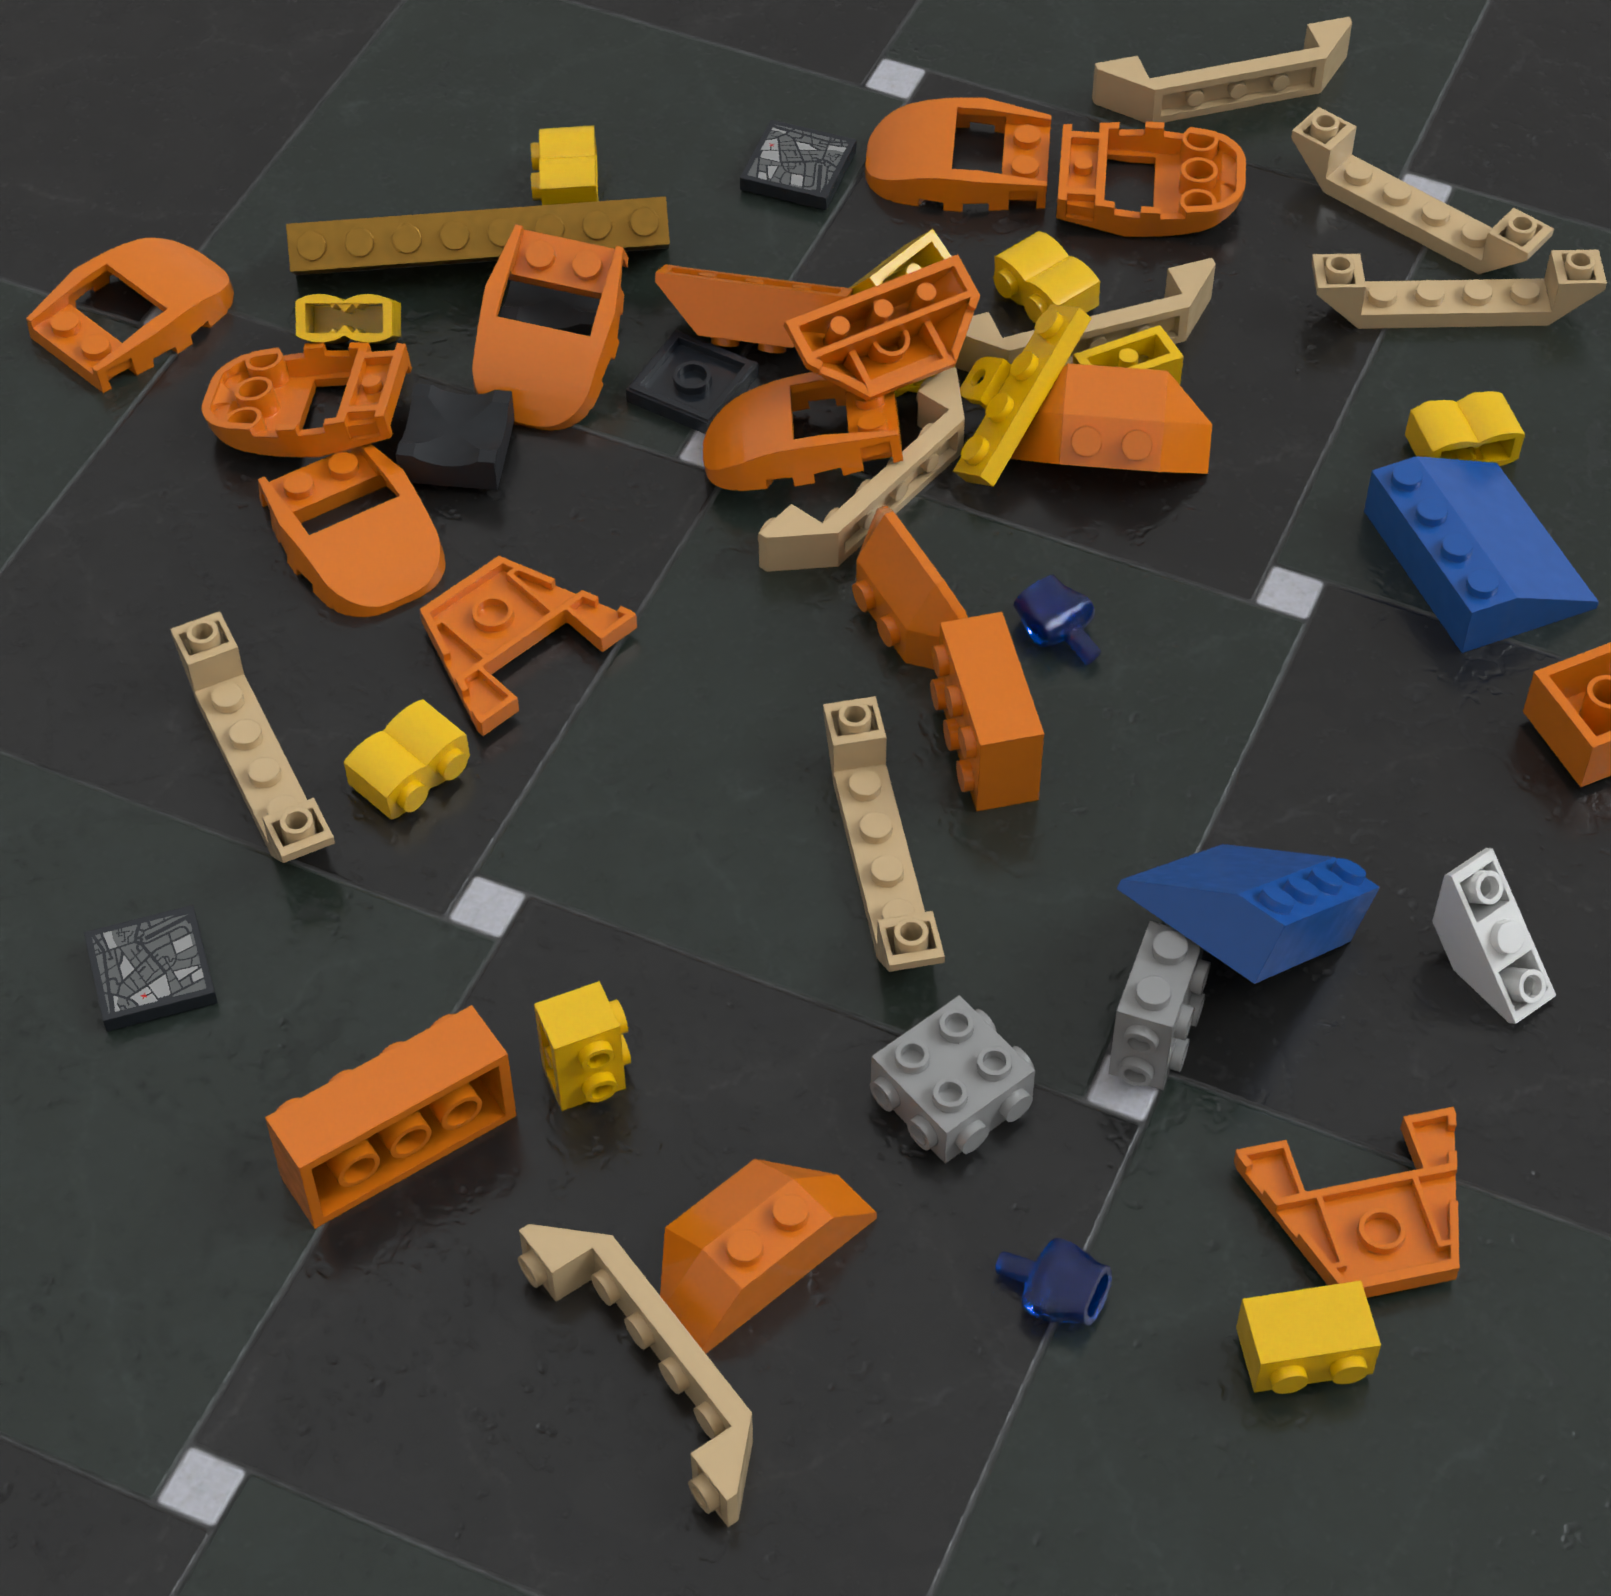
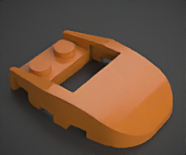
M942 98L907 104L887 115L872 132L867 145L865 161L866 181L877 195L886 200L917 207L924 200L942 202L943 211L962 212L963 204H989V211L1008 210L1009 200L1037 202L1036 209L1045 208L1052 115L988 98ZM970 122L995 125V132L1005 134L1002 174L980 170L952 169L956 127L970 128Z
M1150 121L1145 122V129L1119 130L1120 122L1100 123L1099 132L1072 131V124H1063L1057 219L1124 237L1184 235L1204 231L1218 225L1232 214L1243 197L1246 184V157L1242 148L1233 139L1224 134L1195 127H1189L1184 133L1164 131L1165 122ZM1107 159L1129 163L1155 164L1153 207L1141 206V211L1135 212L1115 209V202L1104 200Z
M515 224L485 285L472 364L476 395L493 390L512 391L515 425L540 430H561L569 428L584 419L598 399L604 385L602 378L610 360H615L619 345L617 336L620 315L623 314L625 296L621 289L622 267L628 268L629 259L624 248L616 246L613 249L524 230L523 226ZM512 280L600 299L591 335L586 336L498 317L507 281Z
M142 238L110 249L73 269L26 320L30 338L102 393H105L112 389L109 380L126 369H129L137 376L154 367L153 359L170 349L179 354L193 344L191 339L193 333L200 327L211 328L227 313L233 303L234 290L228 274L197 250L168 239ZM111 275H115L163 311L123 343L76 309L75 301L90 289L96 292L110 283Z
M325 342L305 343L303 353L283 355L279 347L264 349L241 355L223 365L212 377L202 403V413L210 429L221 441L235 449L277 457H322L392 437L391 421L405 375L411 373L412 366L406 344L397 343L395 350L374 352L371 351L370 343L350 342L348 350H327ZM346 385L337 416L325 419L323 427L303 430L316 388Z
M814 372L775 380L734 398L715 416L703 441V462L707 478L716 486L727 490L749 491L767 489L774 479L793 478L794 486L796 487L814 484V474L841 468L843 476L864 471L863 462L888 457H893V463L903 461L895 391L866 401ZM835 398L837 406L846 405L849 433L824 434L794 439L793 412L810 409L809 401Z
M371 443L337 452L270 482L265 476L258 479L260 502L263 507L267 505L269 507L272 529L278 543L281 542L287 554V563L296 576L303 574L313 584V593L336 612L353 617H371L384 614L424 596L441 580L446 567L445 554L429 514L404 470ZM386 486L397 496L311 535L307 533L301 524Z

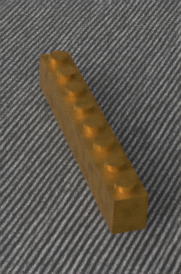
M666 196L286 224L290 272L295 275L497 261L515 224L523 226L524 230L613 249L619 246L623 247L625 251L669 248L670 239Z

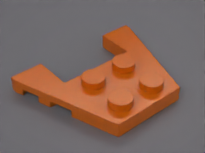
M497 556L420 608L422 624L477 731L482 736L519 711L518 697L492 676L500 668L565 623L570 624L601 652H604L637 628V616L632 610L620 606L616 611L599 604V598L596 595L584 590L577 594L556 586L555 578L501 556Z
M1454 1107L1403 1116L1400 1129L1416 1170L1312 1191L1304 1190L1287 1140L1236 1149L1234 1156L1236 1170L1327 1285L1361 1280L1366 1298L1456 1280L1460 1264L1458 1201H1456L1457 1151H1455V1129L1457 1124Z

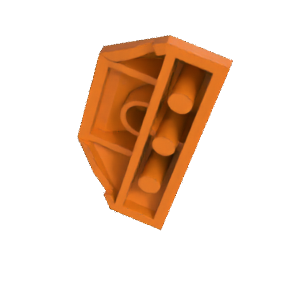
M957 254L787 320L783 326L807 369L866 401H870L953 368L957 362L980 294Z
M667 264L655 273V283L698 336L711 337L712 344L724 347H737L740 341L758 343V350L769 353H784L787 347H794L783 326L785 321L853 294V288L810 284Z
M1068 363L1061 370L1010 459L1086 467L1208 474L1212 423L1168 371Z
M887 505L877 508L856 560V583L852 585L855 601L863 612L869 611L877 622L879 634L885 645L888 647L894 646L905 663L934 670L932 646L939 645L940 622L968 618L945 580L895 512L888 508Z
M753 1159L665 1227L660 1296L706 1354L876 1220L877 1212L837 1174Z

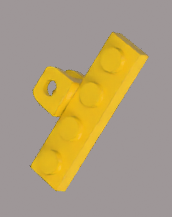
M1050 304L1048 309L1038 318L1033 335L1023 352L1014 359L1012 365L1004 358L983 357L974 363L960 387V393L968 402L982 406L986 410V415L975 434L964 444L961 458L953 470L963 480L994 487L1092 319L1081 308ZM984 376L983 380L977 384L980 378Z

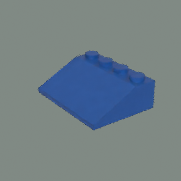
M1416 456L1372 470L1364 512L1461 653L1597 608L1599 603L1597 598L1497 463Z
M1221 844L1121 879L1117 890L1255 984L1351 942L1380 887L1365 877L1366 872L1361 866L1348 859Z

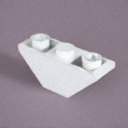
M1493 848L1483 849L1444 875L1432 922L1451 966L1508 1023L1516 1024L1554 998L1556 993Z

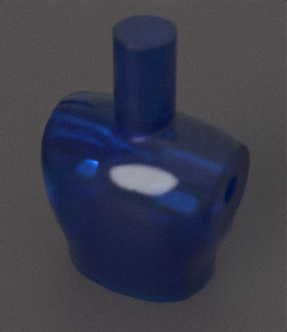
M1055 575L1047 576L1032 584L1014 601L1013 606L1018 612L1028 635L1038 646L1047 647L1066 641L1086 665L1092 663L1101 654L1102 651L1083 630L1092 622L1095 616L1092 602L1086 595L1062 584Z
M1060 1238L1051 1240L1036 1261L1006 1251L1000 1253L996 1261L995 1270L997 1274L1025 1283L1021 1299L1022 1308L1032 1316L1048 1322L1079 1323L1090 1326L1101 1312L1112 1283L1110 1266L1095 1260L1088 1252L1072 1242Z

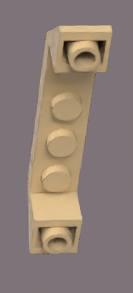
M1350 17L1307 24L1304 49L1300 51L1154 78L1148 77L1138 55L1095 63L1092 100L1098 106L1142 122H1170L1319 94L1347 57L1352 21Z
M1320 107L1292 130L1291 138L1324 193L1477 274L1527 261L1553 235L1554 228L1515 208L1492 228L1352 155L1357 126Z
M1551 250L1545 278L1365 281L1360 254H1312L1311 261L1317 295L1358 329L1549 326L1603 292L1607 284L1599 250Z
M1208 258L1168 268L1165 297L1163 299L1090 316L1092 319L1066 364H1073V354L1161 325L1174 344L1186 341L1211 300L1216 265L1214 260ZM989 312L974 315L955 367L970 372L974 363L983 357L1004 358L1012 365L1014 359L1023 352L1035 330L1002 338Z
M955 367L940 372L933 378L929 377L920 386L916 395L918 403L917 426L922 428L918 438L902 451L903 461L893 463V457H891L886 467L872 479L863 481L855 494L840 508L832 509L825 517L823 523L792 504L776 518L772 517L764 523L758 533L760 568L771 572L840 566L863 545L877 508L887 505L895 514L898 513L961 455L964 443L965 417L957 369Z
M219 611L170 629L197 704L271 856L285 863L335 844L334 837L315 799L307 800L244 675L238 646L221 612Z
M876 696L823 704L833 785L876 957L889 972L945 963V955L933 911L925 912L888 774L886 766L887 737Z
M528 1224L521 1228L519 1234L523 1254L518 1257V1263L528 1281L535 1288L543 1284L557 1302L591 1280L601 1299L608 1306L616 1302L626 1315L624 1319L625 1325L635 1343L643 1350L650 1346L661 1360L659 1368L670 1388L676 1394L685 1391L696 1405L694 1408L696 1419L711 1440L690 1453L692 1479L688 1482L689 1488L697 1503L706 1513L709 1514L715 1510L727 1527L736 1523L739 1520L753 1444L752 1412L613 1235Z

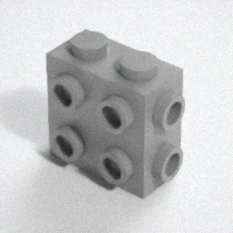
M1150 921L1116 1012L1108 1073L1121 1077L1125 1082L1135 1086H1150L1160 1090L1164 1089L1170 1070L1180 1072L1183 1067L1190 1042L1187 1036L1191 1025L1196 1027L1205 1000L1203 990L1211 962L1202 960L1203 948L1170 925L1167 926Z
M959 995L872 1056L870 1090L877 1103L888 1112L894 1110L907 1124L910 1135L922 1149H931L944 1163H947L961 1152L967 1154L974 1151L984 1142L991 1130L1005 1120L1008 1122L1017 1120L1028 1110L1033 1101L1035 1069L1031 1059L1021 1048L1017 1046L1011 1047L997 1033L994 1023L984 1011L980 1009L974 1010Z

